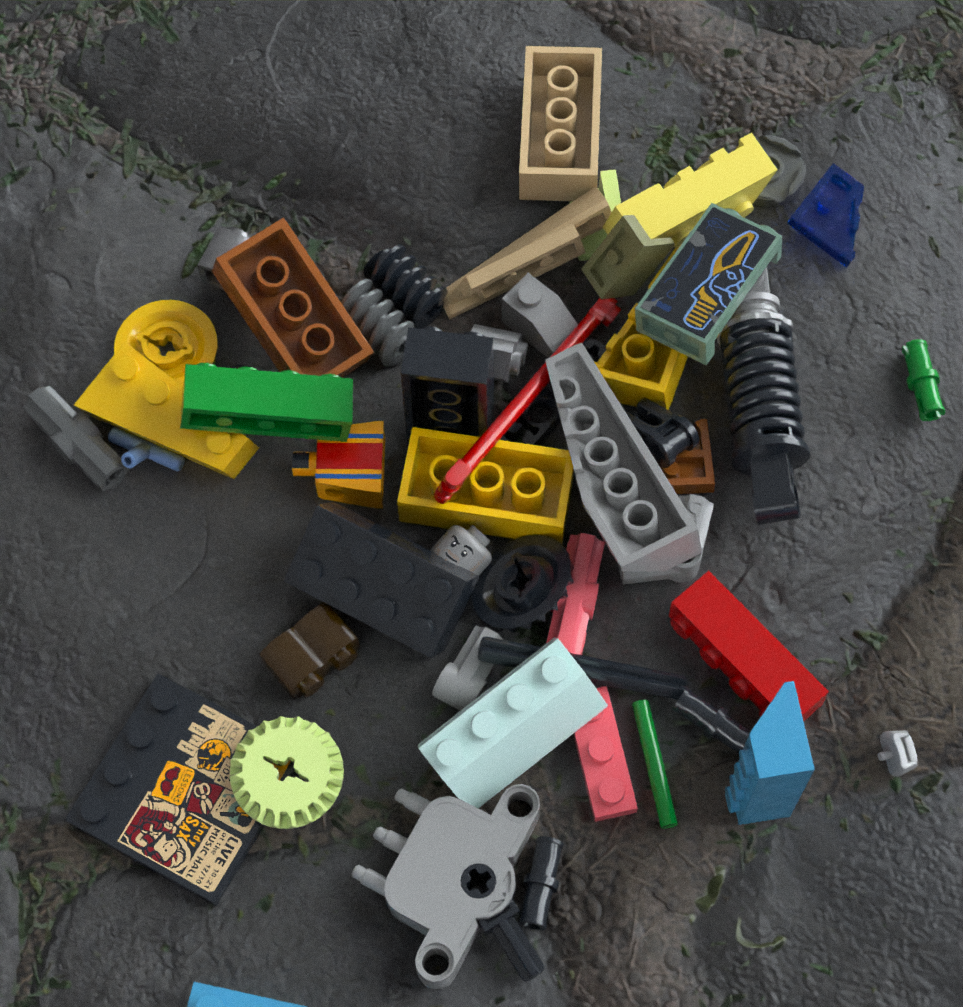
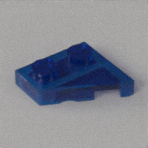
M833 163L794 212L787 224L847 268L855 258L856 251L853 249L855 234L859 230V206L863 200L864 185Z

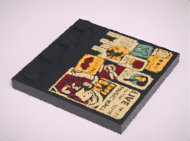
M158 673L65 821L70 826L217 907L265 826L252 819L240 807L233 794L229 778L230 760L234 756L237 744L244 739L248 730H253L258 726ZM289 760L285 766L272 763L279 772L278 780L284 781L288 776L292 778L295 776L296 772L294 771L293 761Z

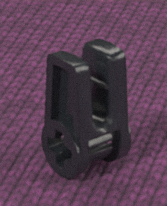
M647 398L638 401L636 405L638 416H633L626 412L654 459L662 468L670 467L676 461L677 455L684 450L691 451L699 444L698 432L688 419L674 414Z

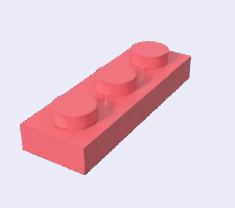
M607 686L596 689L608 706L573 733L595 822L637 813L638 810Z

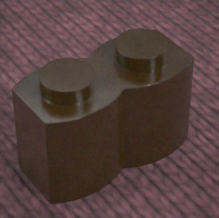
M324 602L307 613L293 628L275 638L259 655L264 665L295 700L302 695L309 697L316 693L325 682L323 678L327 673L336 668L338 671H341L351 665L358 656L356 651L360 648L357 636L332 607Z

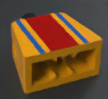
M384 421L352 424L347 442L317 440V452H293V476H315L317 494L321 499L383 509L386 443Z

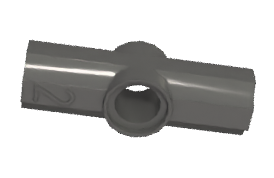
M50 385L44 388L39 387L28 396V400L23 406L25 412L49 436L48 439L53 447L70 465L75 463L102 492L109 489L113 490L123 482L129 468L122 464L121 458L104 441L98 428L84 413H76Z

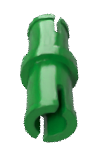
M923 339L911 340L906 343V346L903 345L901 348L909 373L906 380L907 385L914 392L920 420L934 421L941 418V415H945L946 412L937 386L940 383L939 373L932 367L927 342Z

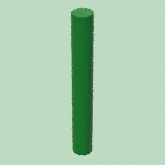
M638 700L632 703L660 826L662 829L677 826L678 822L649 700Z

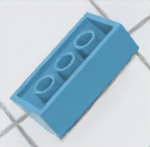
M794 681L783 684L749 733L743 750L739 751V761L734 764V774L730 775V786L725 787L728 810L730 813L736 812L739 825L790 817L815 770Z

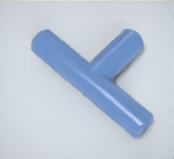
M117 427L112 428L108 434L109 442L129 450L121 457V462L126 468H133L145 459L152 460L174 471H180L184 466L185 459L183 456Z

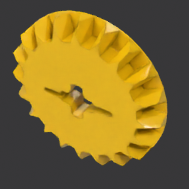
M160 300L141 306L124 320L114 342V354L126 342L182 387L185 365H196L199 363L214 364L218 350L217 334L208 316L194 305L178 300ZM168 341L172 342L176 351H168L166 356H161L158 346H166Z

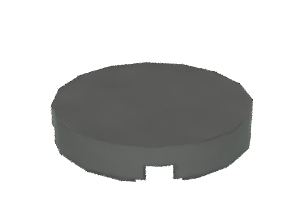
M763 135L760 136V139L756 140L778 170L753 204L762 207L781 206L793 200L801 191L807 171L806 165L801 158V152L795 145L784 138Z

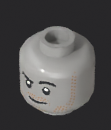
M459 525L451 526L431 548V552L478 576L492 560L491 553L486 548L490 540L474 525H471L468 530Z

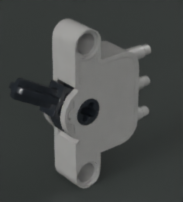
M516 784L507 788L492 815L455 797H439L429 801L414 792H408L402 788L399 789L395 795V801L420 815V818L408 838L381 826L375 830L373 834L374 839L399 854L389 874L385 877L370 868L366 869L361 865H356L351 875L360 881L362 885L385 896L387 906L396 919L426 935L415 958L417 975L421 983L434 990L449 986L455 979L480 930L485 937L493 933L521 980L527 982L539 976L545 970V965L515 918L519 916L520 910L513 901L516 887L513 868L539 819L540 801L536 791L524 784ZM515 801H524L531 806L532 811L525 817H516L509 812L508 807ZM476 878L480 883L487 881L486 892L481 894L478 889L470 891L471 880ZM433 955L443 956L449 962L448 969L441 975L434 976L428 974L423 967L429 957Z

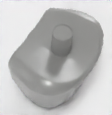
M885 731L880 735L883 752L878 753V759L880 761L886 760L888 770L892 776L899 777L918 766L917 753L908 731Z

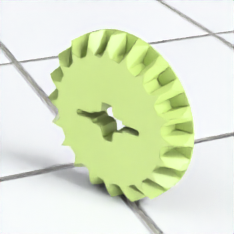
M280 716L271 721L263 720L258 727L248 730L244 739L237 744L234 756L230 760L229 778L236 801L252 819L273 828H298L314 822L323 816L334 804L343 783L344 768L339 747L329 732L324 731L315 722L303 720L299 716L295 718ZM289 760L293 761L294 771L305 781L289 776L284 781L278 780L279 772L272 763L285 766Z

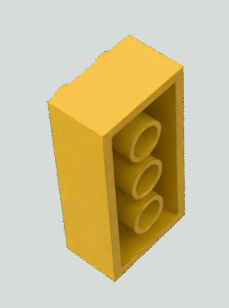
M412 427L397 500L399 521L446 529L453 525H459L468 530L471 525H474L485 535L512 539L526 535H545L563 544L574 477L569 450L499 440L466 478L453 497L447 503L440 504L434 499L435 490L451 467L467 453L480 437Z

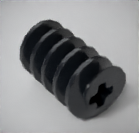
M399 244L392 249L388 248L379 251L364 266V277L370 279L373 282V286L380 289L386 299L392 300L394 307L403 312L406 320L413 321L414 328L420 329L429 326L442 311L443 300L448 293L447 288L441 286L433 291L437 284V278L429 276L423 280L427 273V268L423 265L414 268L417 262L414 255L404 257L406 253L404 245Z

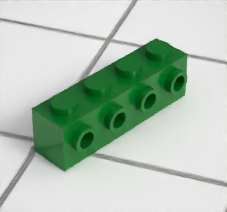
M210 363L185 365L180 429L347 442L353 419V379L341 378L335 374H323L321 376L305 375L292 370L280 372L259 371L248 366L238 369L217 367Z

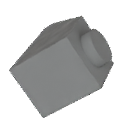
M527 273L502 298V322L514 332L522 333L523 339L548 358L578 325L560 297L530 273Z

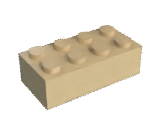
M526 46L519 164L520 200L574 201L590 189L597 188L602 48Z

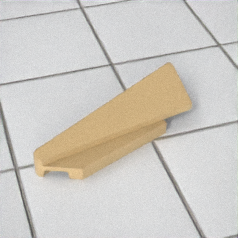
M598 188L590 189L446 287L448 293L443 300V307L448 318L452 319L511 290L527 273H530L533 277H538L586 253L581 239L603 229V225L611 214L610 206Z

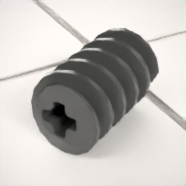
M364 279L347 292L341 303L373 349V355L379 356V360L384 366L397 365L403 362L408 327L414 328L415 325L412 321H406L401 324L404 318L403 312L396 310L391 313L394 307L391 300L382 301L383 292L380 289L371 291L373 282L370 279Z

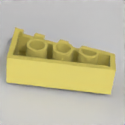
M750 133L740 138L736 150L729 154L722 148L711 154L710 160L701 165L695 172L690 166L679 171L677 175L665 184L664 189L657 183L615 206L603 225V229L608 235L622 216L634 215L650 239L671 237L675 243L674 247L679 248L711 203L724 209H733L743 218L748 216L754 210L752 204L778 169L754 135Z

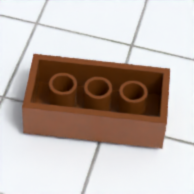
M284 218L216 258L212 269L213 274L279 372L292 370L299 374L317 376L335 374L343 378L365 364L374 353Z

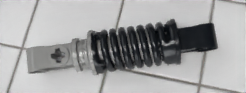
M767 267L717 336L718 344L723 353L722 365L726 382L725 390L728 396L727 408L729 409L728 416L731 423L730 433L733 438L731 463L736 471L752 475V500L758 525L801 518L800 502L793 470L803 466L810 459L809 446L803 440L805 436V428L801 424L803 413L799 409L801 407V398L798 395L799 383L796 381L797 369L794 367L793 323L790 319L779 314L781 310L780 301L777 296L770 293Z

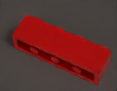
M709 570L672 601L669 617L670 624L675 632L683 639L690 638L700 648L699 653L702 659L715 670L719 668L730 679L729 685L732 690L743 700L749 698L760 710V717L783 684L790 681L795 683L803 722L823 705L829 691Z

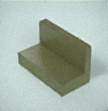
M624 215L581 270L601 299L632 296L675 246V243L671 237L650 239L634 215Z

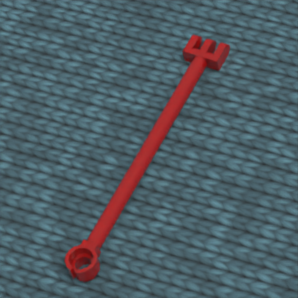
M599 298L550 357L581 342L583 344L601 323L608 327L622 310L616 305L618 301L615 298ZM546 362L461 459H458L446 473L444 479L434 492V499L438 503L445 504L453 497L471 472L550 382Z

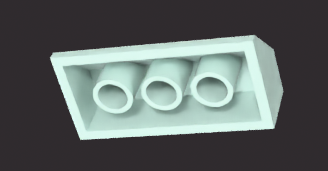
M554 637L420 742L418 749L459 799L476 808H480L604 710L608 704L561 641Z

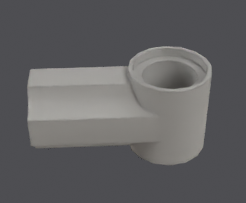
M475 626L454 663L449 662L441 672L432 691V696L461 711L483 694L488 687L487 680L497 664L478 660L479 643L485 636L502 639L499 634L487 627Z

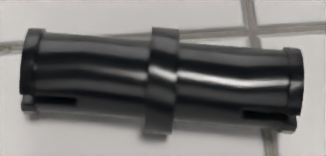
M689 688L685 689L672 709L675 713H679L704 730L703 735L711 739L713 736L737 753L743 750L751 732L727 715L728 710L722 706L720 709H717L691 692Z
M540 836L536 838V847L530 873L525 874L523 885L526 887L521 916L518 920V924L521 927L534 931H544L546 929L551 897L558 890L559 881L555 878L561 850L564 846V843L558 839Z

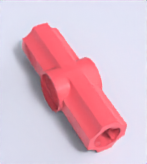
M585 533L570 535L569 542L567 543L566 550L570 554L569 558L574 566V569L571 571L574 582L566 587L568 597L559 599L557 602L558 611L551 610L553 615L547 637V642L554 637L558 638L569 653L579 655L583 654L588 621L593 619L599 590L597 579L605 546L604 541L599 540L594 535Z

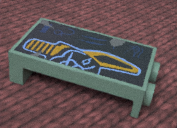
M711 203L635 307L636 331L707 365L715 354V339L769 262L776 264L781 258L782 235L776 233L775 230L767 225H758L743 218L733 209H724Z

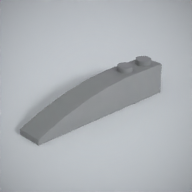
M582 342L546 359V366L583 506L621 570L665 572L702 553L698 527Z

